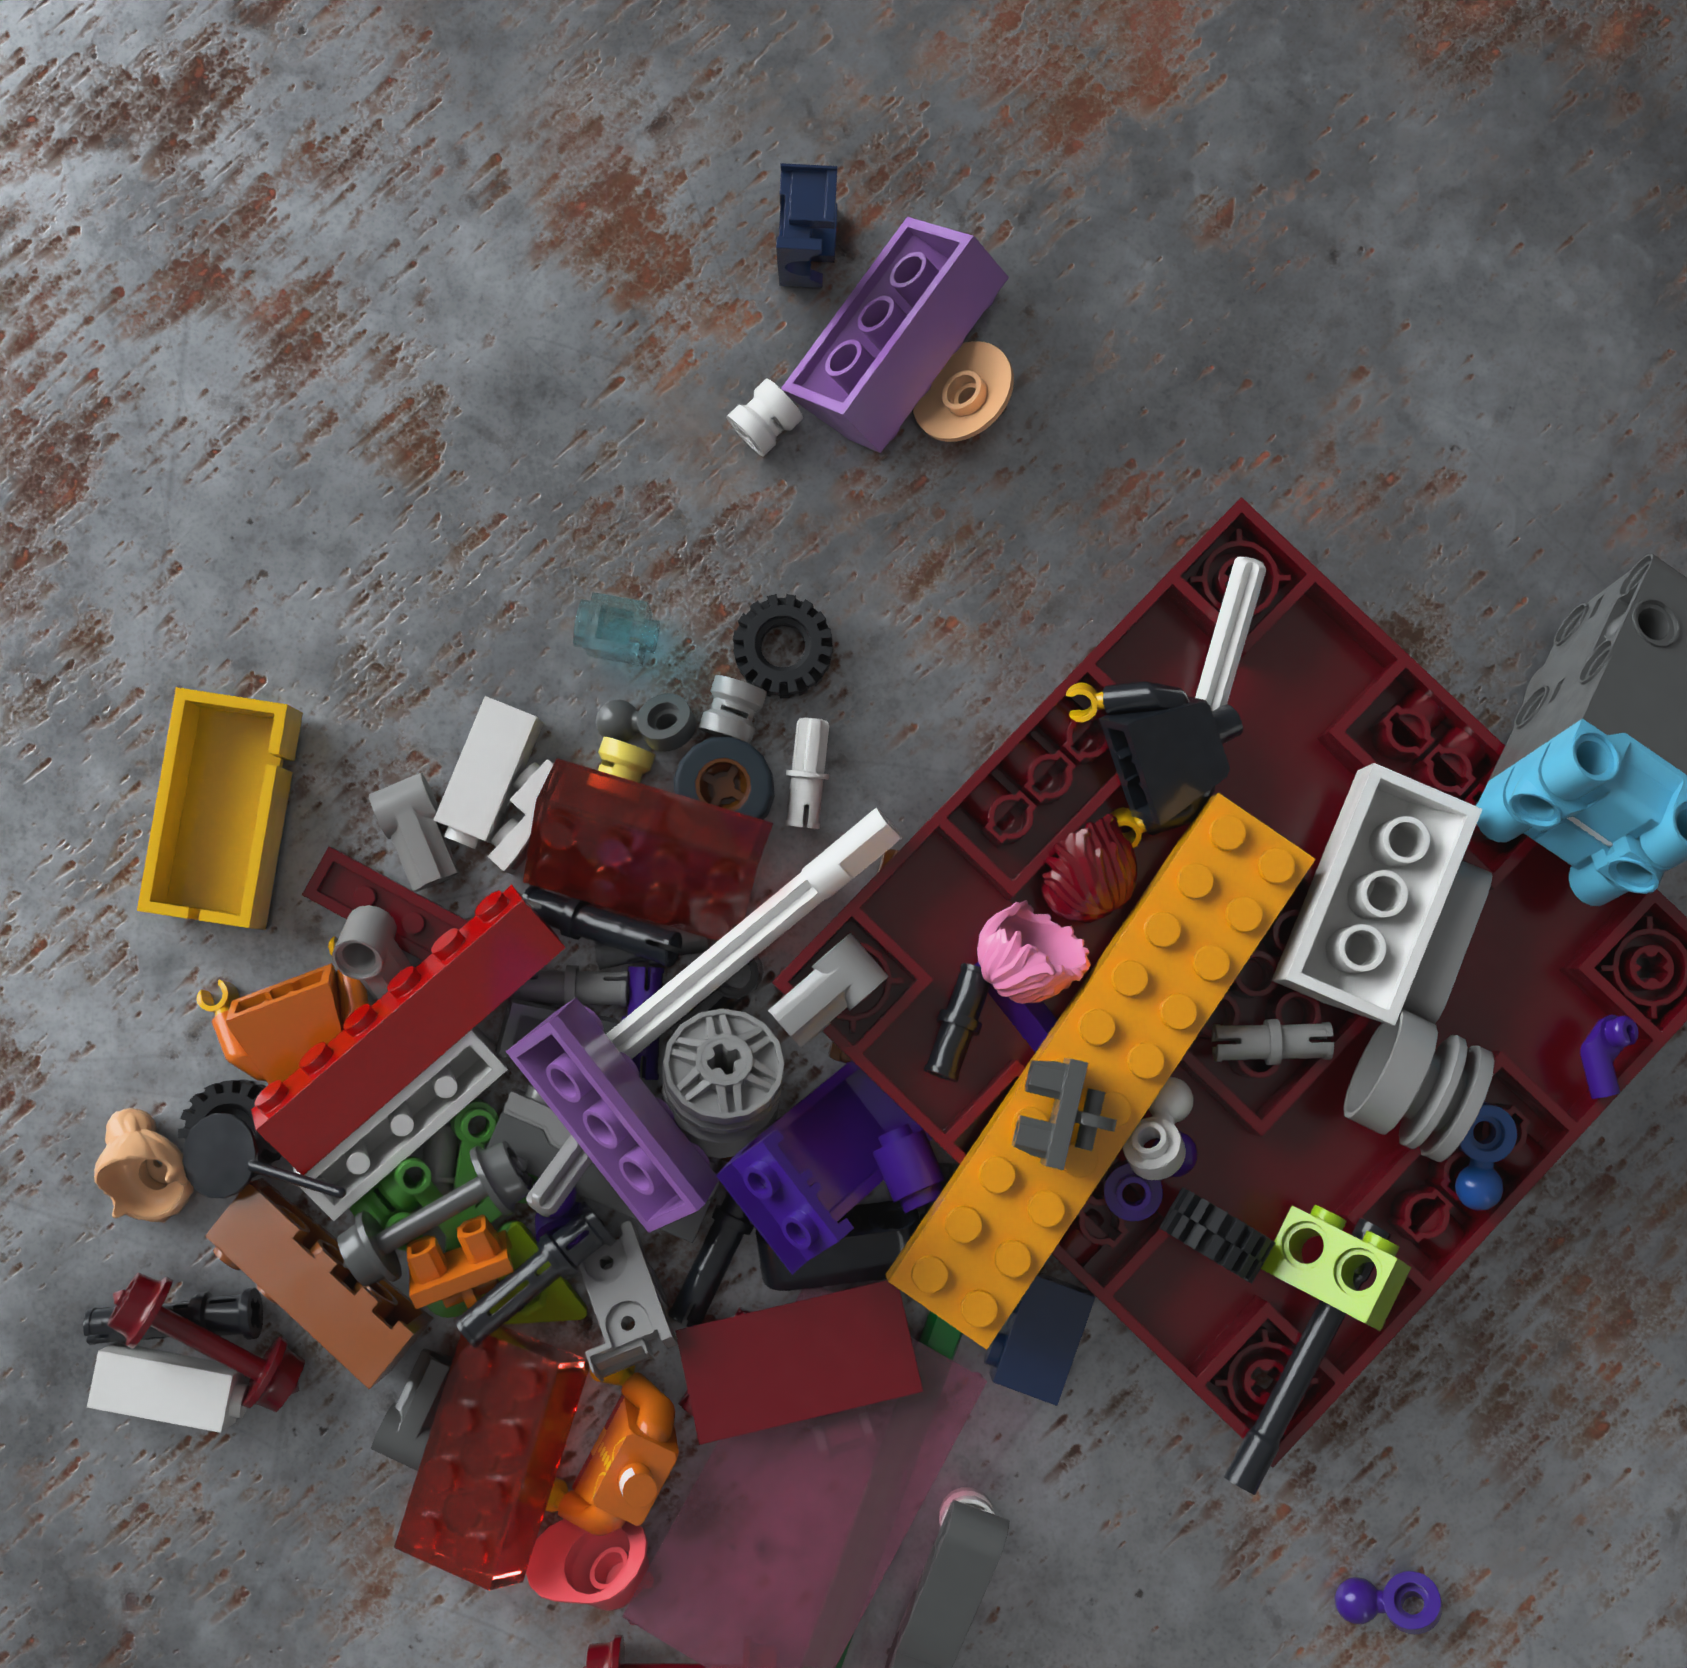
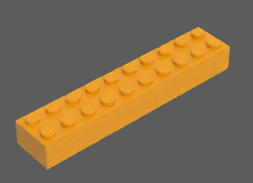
M1220 793L1210 797L1198 816L1190 823L1031 1059L1034 1061H1056L1063 1063L1064 1058H1071L1087 1062L1088 1067L1078 1110L1083 1111L1088 1088L1106 1092L1100 1116L1117 1120L1115 1132L1097 1128L1093 1150L1089 1151L1075 1147L1080 1124L1074 1123L1064 1170L1047 1167L1040 1163L1041 1158L1032 1156L1012 1146L1018 1116L1022 1115L1049 1122L1054 1098L1025 1091L1030 1060L886 1273L888 1282L987 1350L1315 861V858Z

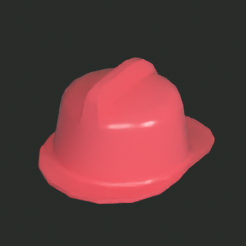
M563 1519L549 1526L535 1540L527 1556L525 1572L530 1587L541 1598L554 1602L588 1604L597 1609L613 1611L623 1608L634 1601L643 1589L652 1588L655 1582L654 1576L649 1570L650 1564L647 1556L648 1541L645 1530L641 1526H635L625 1521L621 1528L607 1535L597 1536Z

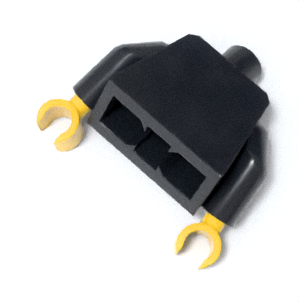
M1146 681L1108 685L1104 687L1103 692L1099 693L1087 683L1072 685L1066 692L1067 697L1085 695L1091 700L1092 704L1085 710L1070 711L1069 716L1076 722L1089 721L1095 716L1096 711L1100 709H1105L1108 714L1099 718L1129 806V808L1116 809L1110 814H1113L1118 819L1119 827L1125 825L1132 828L1129 832L1122 833L1131 842L1132 847L1135 848L1139 844L1141 835L1144 832L1156 835L1192 823L1215 792V786L1228 777L1230 766L1222 744L1243 733V724L1237 711L1228 704L1211 711V707L1206 700L1189 697L1179 687Z

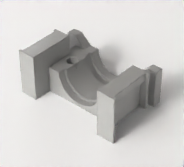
M631 1220L620 1224L623 1236L620 1239H617L612 1246L605 1244L577 1266L579 1273L573 1277L582 1275L605 1340V1344L585 1351L591 1372L602 1382L605 1381L604 1377L648 1359L654 1361L649 1340L660 1336L661 1341L668 1349L678 1345L674 1330L651 1278L638 1230ZM613 1262V1266L610 1269H604L605 1265ZM634 1321V1328L632 1330L626 1331L625 1327L627 1323Z

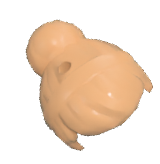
M127 1108L116 1111L108 1120L105 1135L107 1146L96 1161L94 1182L100 1190H103L105 1195L110 1196L114 1205L113 1218L117 1219L126 1214L138 1220L165 1223L171 1216L179 1214L189 1202L190 1195L194 1191V1187L186 1177L181 1150L168 1138L156 1133L155 1120L149 1113L140 1109Z

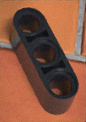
M887 1201L855 1205L837 1221L839 1223L847 1218L854 1229L838 1243L807 1261L793 1275L756 1229L755 1234L762 1280L770 1289L791 1291L887 1279L886 1273L920 1224L919 1213L917 1209L904 1213L900 1201L895 1203Z

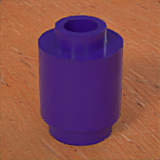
M906 1124L879 1136L878 1139L882 1147L872 1152L893 1202L900 1201L904 1213H908L935 1201L944 1189L941 1182L946 1179L925 1131L920 1130L913 1133L910 1125Z

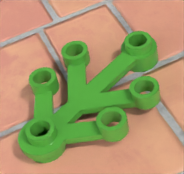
M475 1098L450 1120L453 1133L461 1140L454 1189L477 1177L469 1151L477 1145L484 1149L485 1144L490 1141L499 1120L496 1111L480 1098ZM475 1116H484L486 1118L485 1128L476 1134L469 1133L468 1124L470 1120ZM407 1157L395 1168L394 1179L397 1185L405 1193L414 1195L422 1207L443 1196L431 1181L432 1175L429 1167L420 1158ZM420 1167L422 1169V1176L415 1184L403 1182V1176L407 1169ZM528 1173V1175L532 1178L533 1186L538 1177ZM489 1196L478 1204H474L438 1225L446 1236L444 1253L461 1247L457 1238V1227L463 1221L483 1214L492 1223L502 1215ZM527 1196L524 1197L523 1199H521V1200L518 1201V1202H519V1203H527V1201H526ZM400 1212L393 1215L388 1220L385 1229L411 1214ZM513 1220L504 1223L498 1229L497 1233L503 1230H506L507 1232L510 1225L516 1221ZM423 1234L420 1235L419 1237L413 1239L412 1241L421 1238V1237L423 1236ZM408 1243L399 1247L398 1250H402L407 1253ZM442 1300L427 1305L431 1312L445 1318L460 1316L468 1310L465 1302L449 1308L444 1306Z

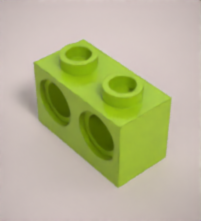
M1314 1205L1310 1214L1291 1206L1274 1240L1275 1245L1261 1269L1380 1331L1411 1269L1409 1265L1395 1257L1400 1247L1370 1231H1366L1362 1240L1342 1231L1347 1221L1320 1206ZM1321 1236L1324 1243L1322 1255L1315 1262L1305 1264L1302 1259L1304 1243L1311 1237ZM1374 1262L1377 1269L1375 1282L1368 1289L1357 1291L1353 1284L1355 1270L1363 1263Z

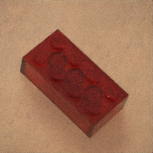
M556 758L536 799L523 883L719 941L749 916L773 823Z
M504 1326L490 1334L477 1348H474L461 1333L394 1548L489 1591L522 1583L589 1372L588 1360Z

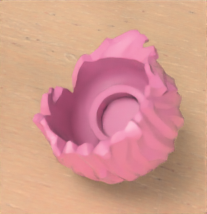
M1027 900L1021 903L1016 902L992 916L979 934L977 947L978 963L981 966L983 979L993 984L994 989L1002 997H1009L1014 1002L1021 1004L1037 1003L1058 995L1062 990L1068 989L1073 981H1080L1084 976L1083 974L1091 966L1087 958L1090 952L1088 948L1083 947L1084 940L1078 939L1074 935L1073 927H1061L1051 921L1049 914H1034V909L1028 904Z

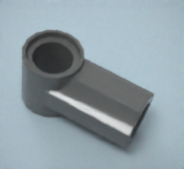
M424 1348L420 1352L398 1402H394L387 1411L375 1435L371 1449L423 1473L445 1430V1426L442 1423L468 1368L446 1354Z

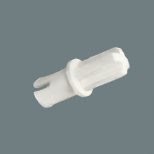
M805 717L799 718L797 721L792 770H786V775L791 776L787 819L784 824L786 826L820 829L819 818L823 781L829 780L830 774H824L829 723L823 719Z

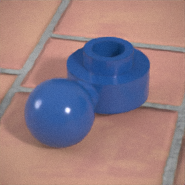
M1483 1102L1476 1120L1464 1140L1458 1146L1465 1155L1470 1157L1469 1166L1459 1173L1456 1179V1194L1466 1207L1477 1211L1490 1209L1501 1199L1503 1183L1499 1174L1493 1169L1494 1162L1504 1159L1514 1148L1517 1139V1129L1512 1117L1502 1108L1487 1102ZM1481 1121H1487L1491 1129L1489 1136L1482 1141H1476L1473 1135L1475 1125Z

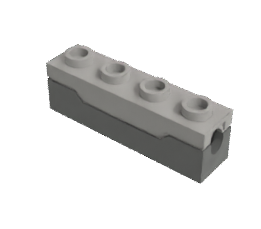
M529 1084L526 1092L520 1089L510 1092L504 1106L505 1110L501 1113L487 1148L505 1140L514 1149L518 1157L528 1160L527 1173L539 1178L571 1134L532 1084ZM709 1159L710 1168L713 1169L715 1162ZM592 1162L575 1185L577 1194L637 1219ZM720 1181L716 1184L706 1204L698 1211L659 1229L693 1243Z

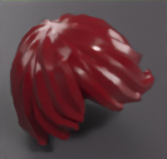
M1107 814L1095 823H1087L1085 828L1077 833L1070 832L1065 840H1061L1060 844L1056 843L1054 845L1059 858L1047 857L1045 859L1052 871L1042 874L1045 879L1041 883L1043 897L1052 911L1063 919L1090 923L1110 915L1113 910L1122 908L1131 899L1137 879V861L1131 842L1123 836L1117 822L1118 819L1113 814Z

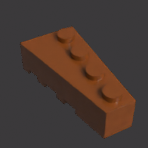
M263 1178L251 1181L205 1235L216 1246L213 1252L223 1263L235 1270H242L257 1284V1289L267 1299L279 1305L368 1389L372 1388L393 1370L434 1319L422 1308L415 1309L411 1299L387 1279H383L368 1287L362 1286L350 1270L343 1267L344 1259L340 1253L337 1239Z

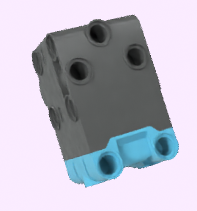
M1650 553L1638 561L1630 571L1587 603L1578 605L1561 624L1545 664L1537 670L1527 686L1523 706L1514 721V729L1480 800L1476 804L1477 807L1482 809L1477 825L1480 831L1489 839L1496 842H1508L1524 833L1570 864L1568 876L1570 887L1576 897L1590 906H1602L1629 891L1641 894L1654 892L1659 887L1666 871L1687 861V577Z

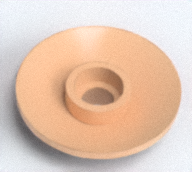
M981 341L963 343L932 382L929 391L913 408V413L919 426L932 438L945 442L966 440L986 430L1002 414L1012 395L1014 373L1009 359L998 347L990 343Z

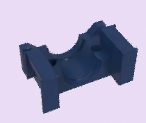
M781 163L779 236H777L776 240L779 286L823 288V273L812 270L811 262L835 263L837 166Z

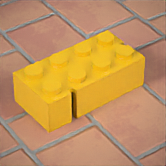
M176 687L137 911L266 930L293 772L282 768L283 761H295L303 712L288 704Z

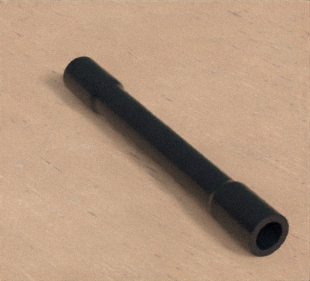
M1359 1218L1351 1233L1352 1236L1360 1240L1363 1239L1366 1231H1370L1388 1241L1391 1237L1390 1233L1362 1218ZM1374 1262L1363 1263L1355 1270L1353 1284L1357 1291L1369 1279L1375 1267ZM1321 1300L1319 1301L1255 1425L1246 1433L1224 1475L1225 1479L1241 1489L1256 1495L1279 1451L1280 1440L1339 1330L1346 1313Z

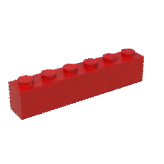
M510 885L504 892L498 890L484 898L475 909V917L460 930L453 928L440 936L431 948V955L416 968L408 966L396 974L387 986V993L372 1006L364 1004L357 1008L344 1022L343 1031L328 1044L320 1042L313 1046L300 1060L299 1069L284 1082L281 1080L272 1082L257 1096L254 1102L255 1107L251 1109L256 1131L301 1175H305L566 948L554 930L513 885Z

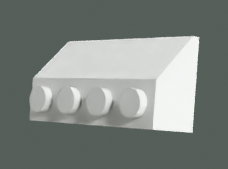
M1376 763L1357 770L1271 981L1334 1007L1395 1026L1482 809Z

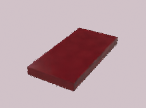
M888 1280L675 1330L699 1445L924 1392L901 1291L889 1283Z

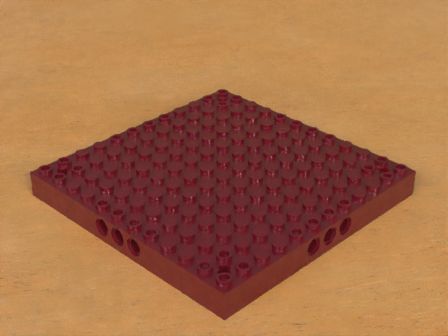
M1240 497L772 981V984L786 995L814 971L812 966L848 934L852 933L889 977L850 1011L848 1008L844 1009L822 1032L960 1165L1035 1054L1031 1046L988 993L978 1020L983 1026L979 1036L972 1037L959 1073L958 1082L944 1080L924 1071L925 1064L928 1063L941 1026L937 1022L940 1009H947L960 973L961 964L968 963L974 965L978 962L977 947L979 934L986 922L996 913L1012 906L1014 903H1021L1027 900L1028 904L1034 909V914H1049L1052 922L1061 927L1072 926L1074 935L1078 939L1084 940L1083 947L1088 948L1090 952L1087 955L1091 964L1089 970L1083 974L1084 976L1080 981H1073L1068 989H1064L1058 995L1043 1000L1058 1020L1190 825L1187 824L1156 835H1150L1148 832L1142 833L1141 841L1133 848L1137 861L1135 888L1131 899L1122 908L1113 910L1110 915L1090 923L1063 919L1052 911L1043 897L1041 883L1045 880L1042 874L1052 871L1045 859L1047 857L1059 858L1054 845L1056 843L1060 844L1061 840H1065L1070 832L1077 833L1079 830L1084 829L1087 823H1095L1116 809L1129 808L1099 718L1108 714L1105 709H1100L1096 711L1095 716L1089 721H1074L1069 716L1070 711L1088 709L1092 703L1085 695L1067 697V690L1076 683H1087L1099 693L1103 692L1104 687L1108 685L1146 681L1179 687L1187 696L1195 698L1227 586L1225 584L1229 581L1234 561L1237 557H1249L1263 562L1266 573L1227 702L1239 714L1243 724V733L1222 744L1230 770L1228 777L1215 786V792L1212 796L1220 793L1314 857L1315 861L1170 1076L1184 1081L1193 1094L1191 1112L1185 1119L1175 1123L1178 1131L1191 1137L1197 1147L1198 1156L1193 1169L1184 1176L1168 1177L1161 1180L1163 1189L1162 1201L1154 1214L1144 1220L1127 1221L1119 1218L1109 1209L1103 1192L1104 1179L1108 1171L1115 1164L1127 1160L1122 1147L1051 1254L1233 1431L1244 1439L1246 1433L1255 1425L1320 1300L1260 1269L1251 1284L1161 1230L1159 1226L1181 1188L1183 1187L1259 1231L1272 1241L1275 1240L1291 1206L1308 1214L1311 1213L1314 1205L1320 1206L1345 1219L1347 1222L1342 1231L1350 1235L1359 1218L1390 1233L1389 1241L1400 1247L1395 1257L1411 1267L1405 1282L1380 1331L1346 1314L1280 1440L1279 1451L1271 1464V1467L1274 1468L1619 1095L1591 1099L1580 1056V1048L1595 1024L1605 1016L1616 1015L1630 1017L1638 1027V1039L1635 1044L1624 1047L1613 1061L1620 1092H1622L1687 1021V917L1658 889L1647 894L1629 891L1602 906H1590L1583 903L1575 896L1570 887L1568 877L1570 864L1524 833L1508 842H1496L1485 836L1476 824L1462 861L1491 872L1492 882L1446 1006L1435 1023L1438 1031L1436 1049L1449 1036L1458 1035L1466 1039L1468 1048L1480 1046L1493 1054L1495 1060L1493 1076L1484 1102L1491 1103L1505 1110L1514 1120L1517 1129V1139L1514 1148L1504 1159L1494 1162L1493 1169L1499 1174L1503 1183L1501 1199L1492 1208L1482 1211L1470 1209L1459 1200L1455 1189L1456 1179L1459 1173L1469 1166L1470 1157L1465 1155L1458 1147L1451 1156L1442 1162H1437L1422 1155L1420 1145L1415 1149H1411L1400 1144L1399 1129L1401 1120L1392 1130L1383 1135L1344 1116V1103L1353 1073L1366 1046L1382 1022L1323 1003L1271 980L1357 770L1376 763L1476 806L1505 745L1248 502ZM1120 826L1122 833L1132 830L1129 826ZM1646 958L1649 961V965L1644 968L1650 973L1648 978L1638 977L1636 972L1642 967L1636 963L1637 959ZM1266 1019H1278L1281 1025L1322 1024L1323 1022H1330L1333 1029V1037L1309 1041L1311 1043L1334 1042V1053L1332 1059L1329 1060L1323 1058L1282 1059L1279 1065H1267L1264 1059L1222 1060V1062H1215L1212 1047H1217L1218 1044H1236V1042H1212V1028L1214 1024H1220L1221 1026L1263 1025ZM1149 1109L1147 1110L1142 1119L1153 1116L1150 1113ZM1481 1121L1475 1125L1473 1135L1476 1141H1482L1489 1136L1491 1129L1487 1121ZM1155 1139L1146 1142L1143 1147L1152 1148ZM1130 1183L1124 1187L1122 1196L1130 1202L1138 1201L1144 1195V1188L1138 1183ZM1321 1236L1311 1237L1304 1243L1302 1259L1305 1264L1315 1262L1322 1255L1324 1243ZM1376 1266L1369 1279L1362 1284L1359 1291L1366 1290L1373 1285L1377 1276ZM1258 1367L1266 1372L1271 1370L1267 1375L1273 1381L1266 1389L1259 1385L1251 1389L1256 1383L1251 1378V1374Z

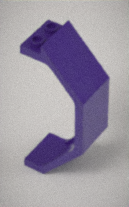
M978 962L974 964L975 966L981 967ZM991 984L988 991L989 995L1036 1053L1057 1022V1019L1043 1001L1037 1003H1016L1009 997L999 995L997 990L994 989L993 984ZM851 1060L850 1063L838 1069L739 1150L716 1177L793 1275L807 1261L838 1243L854 1229L847 1218L839 1223L837 1221L884 1180L872 1152L882 1147L878 1137L906 1124L910 1125L913 1133L923 1129ZM925 1132L928 1140H932V1138Z

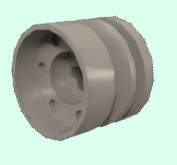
M722 1008L698 1013L680 1024L667 1042L663 1061L662 1100L673 1112L674 1122L687 1139L698 1145L707 1156L717 1158L734 1156L776 1121L785 1064L779 1040L765 1023L748 1013Z
M1402 1009L1396 1025L1391 1026L1381 1023L1366 1046L1347 1090L1344 1116L1383 1135L1392 1130L1401 1120L1399 1129L1400 1144L1411 1149H1415L1420 1145L1422 1155L1434 1161L1442 1162L1451 1156L1461 1144L1476 1120L1492 1080L1495 1060L1492 1052L1480 1046L1468 1048L1466 1039L1458 1035L1449 1036L1436 1049L1438 1037L1436 1025Z

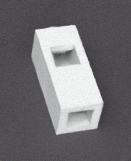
M487 696L484 697L434 817V821L448 826L444 837L473 849L476 848L479 839L491 843V840L502 826L511 804L510 799L516 792L513 784L525 770L544 724L537 716Z
M115 1342L98 1350L87 1408L222 1433L236 1423L237 1418L242 1419L245 1415L247 1408L242 1406V1402L250 1384H244L245 1375L218 1361L139 1346L131 1349L126 1344Z

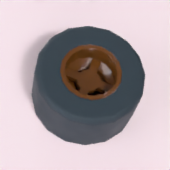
M730 736L709 738L693 746L680 760L674 777L675 801L683 817L700 833L717 839L739 838L755 830L768 816L775 797L773 774L764 756L750 743Z

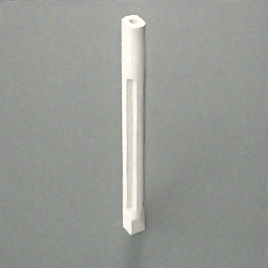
M876 807L807 864L801 873L606 1034L619 1052L626 1054L631 1059L634 1058L822 901L832 897L901 840L900 832Z

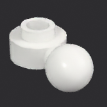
M1169 1077L1149 1107V1111L1153 1116L1142 1119L1123 1146L1125 1157L1132 1170L1144 1179L1162 1180L1177 1172L1184 1162L1186 1155L1185 1144L1175 1123L1185 1119L1191 1112L1193 1094L1189 1086L1181 1079ZM1152 1139H1160L1159 1143L1152 1148L1143 1147L1146 1142Z

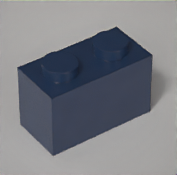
M1039 1272L1009 1316L1004 1333L999 1332L986 1351L984 1363L992 1366L989 1372L992 1382L1057 1406L1096 1297L1087 1289Z

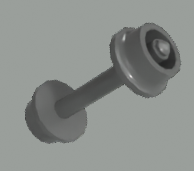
M505 1140L486 1149L477 1145L469 1151L477 1177L384 1230L369 1212L362 1211L358 1213L355 1217V1224L337 1237L339 1250L344 1259L343 1267L348 1268L356 1280L365 1287L385 1278L395 1282L402 1276L401 1265L395 1250L488 1196L503 1215L510 1216L515 1212V1204L526 1197L533 1188L526 1171L528 1160L518 1157L514 1149Z

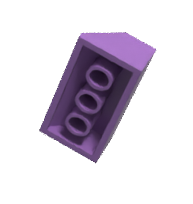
M907 217L781 389L789 398L848 440L881 453L889 441L897 435L900 426L918 401L929 391L932 382L951 356L962 346L964 338L983 312L992 305L997 293L1009 277L973 235Z
M575 997L515 1043L506 1053L643 1227L650 1233L698 1211L706 1204L719 1179L710 1168V1162L705 1152L698 1145L690 1142L676 1125L673 1112L663 1100L654 1097L640 1079L638 1068L632 1059L626 1054L619 1052L603 1032V1024L599 1017L591 1009L584 1007L578 998Z

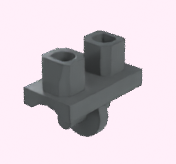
M1064 1058L1063 1063L1031 1060L1025 1091L1054 1098L1049 1122L1022 1115L1018 1116L1012 1146L1032 1156L1041 1158L1040 1163L1047 1167L1064 1170L1074 1123L1080 1124L1075 1147L1089 1151L1093 1150L1097 1128L1115 1132L1117 1120L1100 1116L1106 1092L1088 1088L1083 1111L1078 1110L1088 1067L1087 1062L1071 1058Z

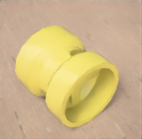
M603 737L598 751L602 759L601 765H599L598 770L590 773L585 789L608 799L638 807L643 793L640 787L642 774L651 770L656 755L626 742Z

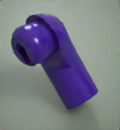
M1608 1015L1600 1019L1581 1045L1580 1056L1591 1099L1604 1098L1621 1093L1613 1061L1624 1047L1635 1044L1639 1033L1636 1023L1628 1016Z

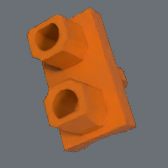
M482 1214L463 1221L457 1227V1238L461 1247L446 1253L442 1252L435 1236L427 1235L407 1244L409 1296L415 1309L440 1300L443 1301L446 1308L465 1302L469 1309L483 1297V1294L495 1287L499 1282L498 1278L513 1273L514 1266L510 1254L512 1244L506 1230L497 1233L487 1217Z

